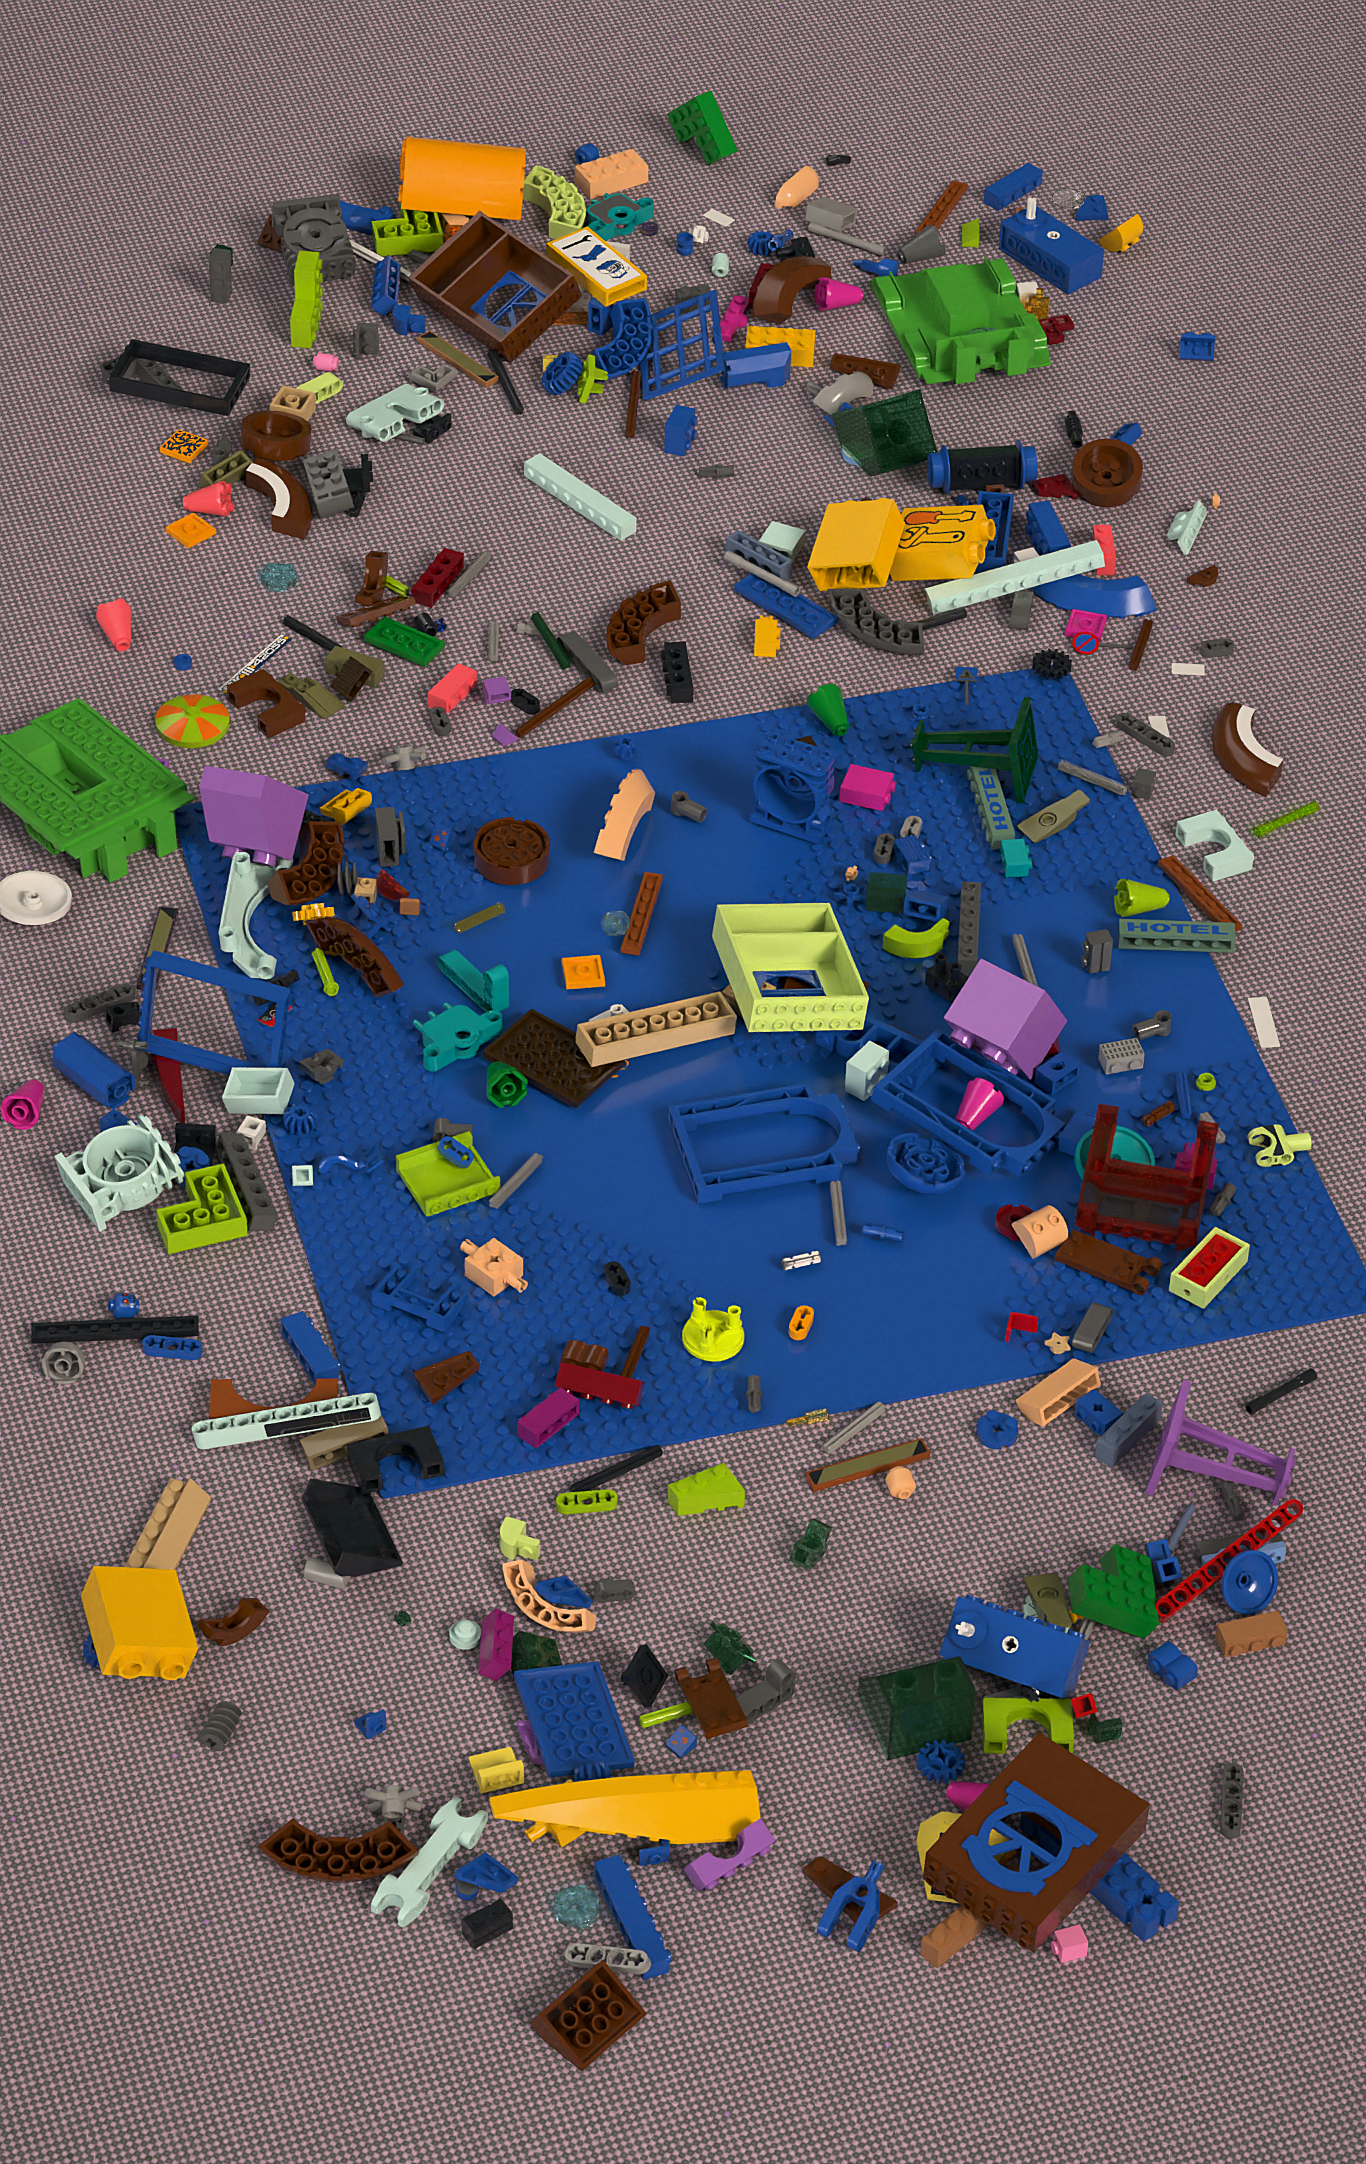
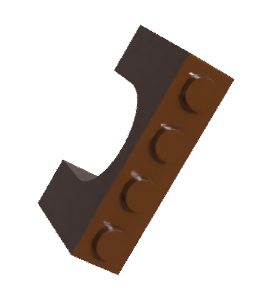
M264 669L227 685V700L237 709L258 700H269L278 704L257 715L258 729L268 739L305 722L306 709L304 705L299 703L282 684H279Z

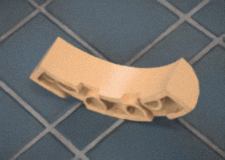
M522 1559L503 1563L507 1587L510 1589L515 1603L528 1617L547 1628L557 1631L583 1633L595 1629L596 1615L587 1609H559L541 1597L534 1589L537 1582L532 1565Z

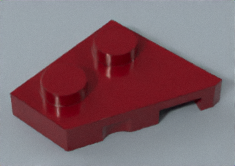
M1065 474L1032 481V487L1039 497L1061 498V495L1072 496V499H1078L1077 491Z

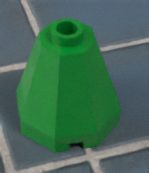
M501 1061L492 1062L487 1067L486 1095L499 1108L505 1107L504 1105L516 1106L527 1095L526 1084L528 1080L516 1068Z

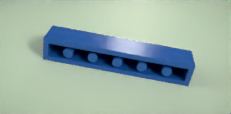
M620 1854L594 1862V1877L628 1949L642 1950L651 1960L650 1969L646 1973L641 1974L643 1981L669 1973L670 1963L672 1962L669 1949H665L663 1946L662 1934L655 1929L653 1915L648 1914L644 1897H640L638 1894V1885L636 1880H632L630 1877L628 1863L623 1862Z

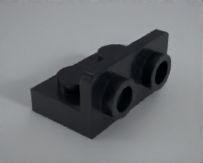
M447 413L443 417L435 415L413 430V436L425 438V442L430 444L451 428V414Z

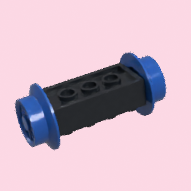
M1016 440L1015 445L949 450H947L946 445H942L939 452L929 453L927 459L930 487L942 488L945 494H948L949 490L985 488L986 485L1003 484L1004 487L1018 486L1019 489H1023L1025 482L1036 481L1038 465L1035 447L1023 446L1020 440Z

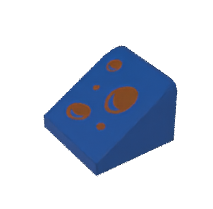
M436 822L430 838V845L446 850L452 844V829Z
M681 1725L665 1743V1746L681 1759L697 1747V1737L684 1725Z

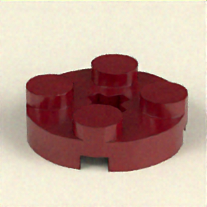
M1013 1204L1005 1205L997 1212L995 1228L1012 1241H1019L1020 1238L1012 1227V1220L1017 1221L1034 1211L1019 1204V1207H1012Z

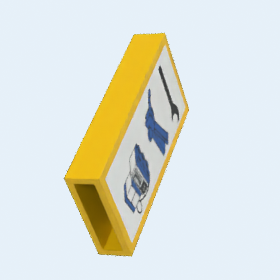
M588 226L546 243V256L572 273L576 282L605 307L647 290V275Z

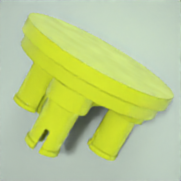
M701 1297L696 1298V1300L694 1299L691 1318L687 1321L682 1331V1342L685 1349L691 1355L705 1361H722L735 1356L744 1344V1330L740 1320V1307L736 1305L730 1306L728 1313L718 1310L706 1311V1300Z

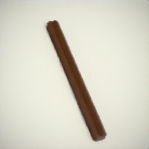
M639 370L632 371L625 429L626 438H633L635 436L641 372Z
M588 677L517 728L515 733L519 738L524 737L592 688L595 682L592 678Z

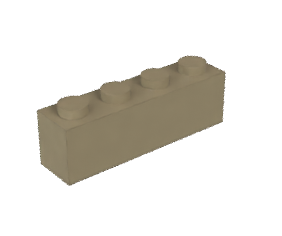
M381 1415L374 1421L329 1428L300 1439L303 1455L312 1471L348 1457V1444L389 1435V1432Z

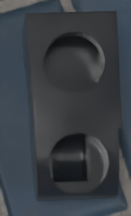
M127 1002L106 1007L105 1022L112 1033L119 1031L121 1026L129 1024L138 1025L142 1015L139 1003Z

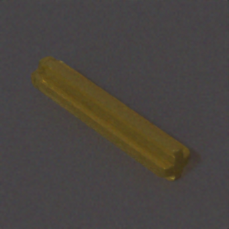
M497 903L456 922L454 929L457 933H462L503 914L505 907L502 903Z

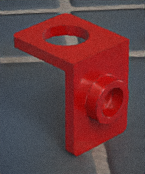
M1011 1312L1006 1329L1005 1342H1009L1012 1329L1036 1333L1038 1317Z

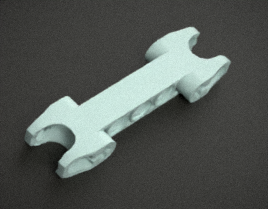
M458 1797L453 1798L441 1807L430 1824V1830L434 1831V1834L399 1878L392 1874H388L384 1878L371 1903V1912L378 1914L389 1906L399 1907L401 1910L397 1917V1925L401 1927L407 1926L425 1909L430 1899V1894L425 1892V1890L461 1845L468 1849L474 1847L488 1821V1812L481 1810L472 1817H461L459 1813L462 1807V1799Z

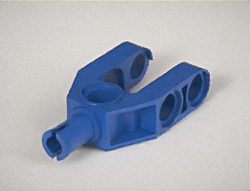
M872 1860L864 1877L855 1876L834 1893L818 1924L817 1934L827 1938L835 1925L839 1924V1917L846 1904L849 1905L850 1902H855L859 1906L864 1907L848 1937L847 1947L857 1952L862 1950L880 1916V1890L876 1883L885 1869L882 1863L878 1862L876 1864L877 1861ZM863 1890H867V1891H868L865 1896H863V1897H859V1896H858L861 1891H863Z

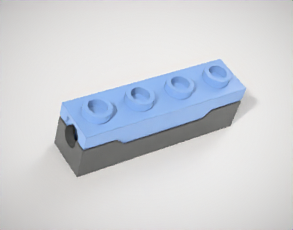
M1255 1533L1258 1539L1264 1540L1261 1533ZM1281 1534L1259 1550L1266 1553L1274 1563L1285 1560L1286 1545ZM1242 1535L1197 1542L1194 1557L1199 1569ZM1239 1545L1242 1551L1248 1550L1246 1546ZM1223 1557L1224 1562L1228 1564L1230 1559ZM1207 1570L1209 1575H1215L1213 1570Z

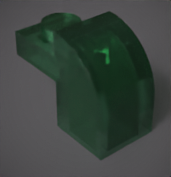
M815 1518L810 1519L803 1539L795 1542L789 1561L806 1570L813 1568L821 1560L828 1548L826 1542L832 1527Z

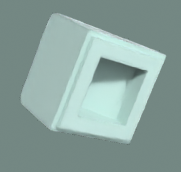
M312 1165L292 1166L293 1186H313Z

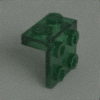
M520 1630L513 1637L511 1659L513 1675L514 1671L562 1665L557 1643L554 1639Z

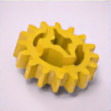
M324 903L301 906L302 911L292 912L293 921L303 920V925H306L305 920L313 917L335 916L334 907L324 908Z

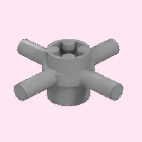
M410 744L395 746L394 751H384L382 753V763L386 765L396 762L397 770L415 768L414 760H425L427 750L425 746L413 749Z
M390 1785L383 1787L382 1792L371 1788L365 1790L366 1797L379 1800L369 1804L367 1807L368 1811L373 1813L382 1809V1816L385 1818H401L405 1815V1808L419 1812L422 1807L421 1803L408 1800L419 1795L417 1787L405 1790L402 1786Z

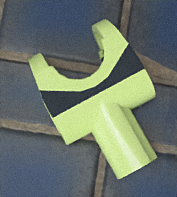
M1281 1125L1255 1128L1247 1136L1251 1145L1265 1147L1264 1150L1259 1151L1255 1156L1257 1164L1263 1167L1287 1165L1294 1159L1293 1152L1311 1150L1312 1145L1309 1133L1286 1135ZM1255 1135H1260L1258 1138L1252 1139ZM1264 1156H1269L1265 1160H1260Z

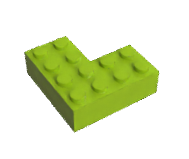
M400 202L401 218L372 221V240L376 254L381 257H386L387 255L401 256L409 254L413 249L421 253L436 252L443 245V233L437 212L401 209Z
M299 251L294 269L295 301L290 317L291 347L312 348L313 342H316V331L319 330L321 311L324 309V301H321V297H323V287H321L323 273H320L323 260L320 259L319 252Z
M224 1163L185 1172V1186L190 1202L156 1209L157 1226L168 1254L247 1236V1218Z

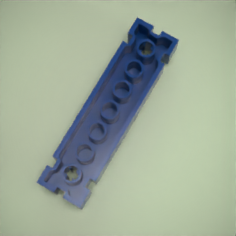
M1021 1813L1020 1829L1031 1839L1037 1837L1039 1839L1038 1846L1054 1857H1057L1061 1850L1062 1840ZM1126 1853L1090 1891L1123 1924L1126 1925L1130 1922L1132 1924L1131 1931L1143 1942L1157 1933L1158 1925L1165 1928L1175 1921L1178 1916L1179 1901L1168 1891L1161 1893L1160 1884Z

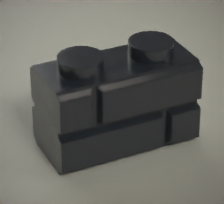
M499 1899L491 1905L489 1904L463 1918L462 1935L470 1946L476 1949L512 1930L513 1913L504 1901Z

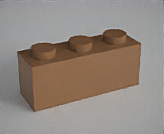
M1279 1611L1217 1624L1215 1639L1225 1658L1286 1644L1288 1629Z

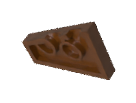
M469 1350L413 1372V1378L431 1404L434 1405L479 1370V1363Z

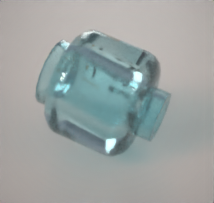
M621 910L610 911L604 914L601 927L608 936L624 935L630 927V919Z

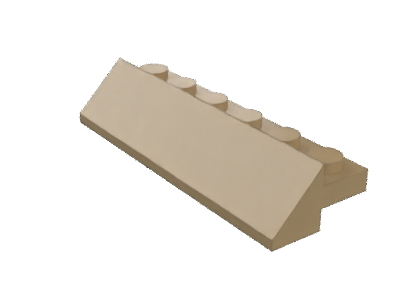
M170 1478L124 1567L175 1570L211 1501V1497L191 1478L188 1483Z

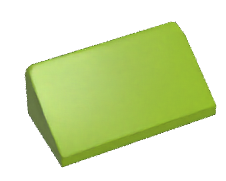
M979 218L962 225V247H979Z

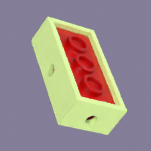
M1214 1227L1171 1273L1169 1291L1204 1309L1248 1262L1250 1244Z

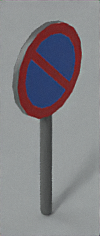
M1086 631L1077 633L1072 640L1073 649L1085 656L1095 653L1098 647L1133 648L1132 645L1099 643L1094 634Z

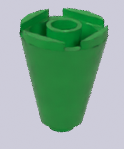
M836 684L820 686L817 688L818 692L815 694L812 692L808 696L807 705L833 735L842 736L849 729L842 691Z

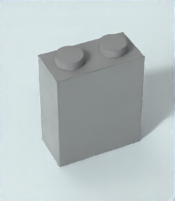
M821 197L806 206L805 220L841 232L855 224L858 209L826 197Z

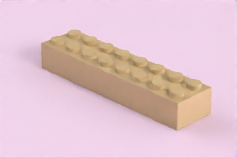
M715 992L577 1024L575 1042L591 1067L734 1034L737 1015L722 993Z

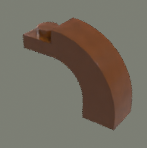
M370 551L366 555L364 583L361 590L355 596V603L362 606H371L381 601L387 579L388 552Z

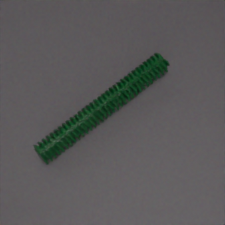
M533 613L530 619L561 668L565 670L571 667L572 663L567 658V655L562 650V647L555 639L540 613Z

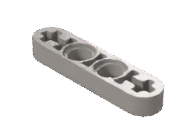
M573 1943L565 1951L567 1961L574 1967L591 1969L600 1962L592 1961L593 1956L597 1953L603 1954L601 1960H604L614 1972L643 1974L651 1967L650 1958L642 1950ZM616 1956H624L620 1964H613Z

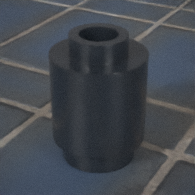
M420 613L415 617L414 625L418 631L432 637L437 634V625L428 613Z

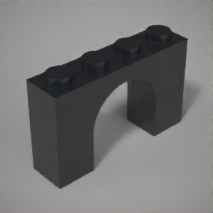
M429 1425L347 1445L348 1462L362 1494L383 1490L382 1474L378 1463L392 1455H403L413 1459L420 1470L423 1480L444 1475V1461Z

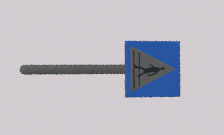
M955 667L956 681H965V705L968 706V682H978L977 668Z

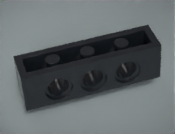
M686 641L664 642V650L660 651L661 661H664L662 662L663 673H665L666 694L670 696L671 704L692 703L693 683Z

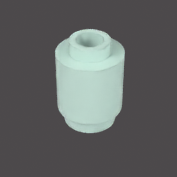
M718 253L712 259V273L717 277H724L729 271V258L724 253Z

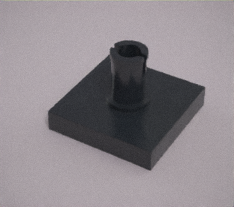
M644 1644L639 1646L626 1671L622 1672L621 1682H624L623 1685H629L643 1707L646 1708L652 1706L669 1675L648 1645Z

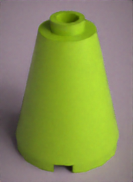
M1120 879L1115 887V890H1118V894L1114 896V906L1118 915L1128 917L1165 908L1170 898L1163 888L1129 879Z

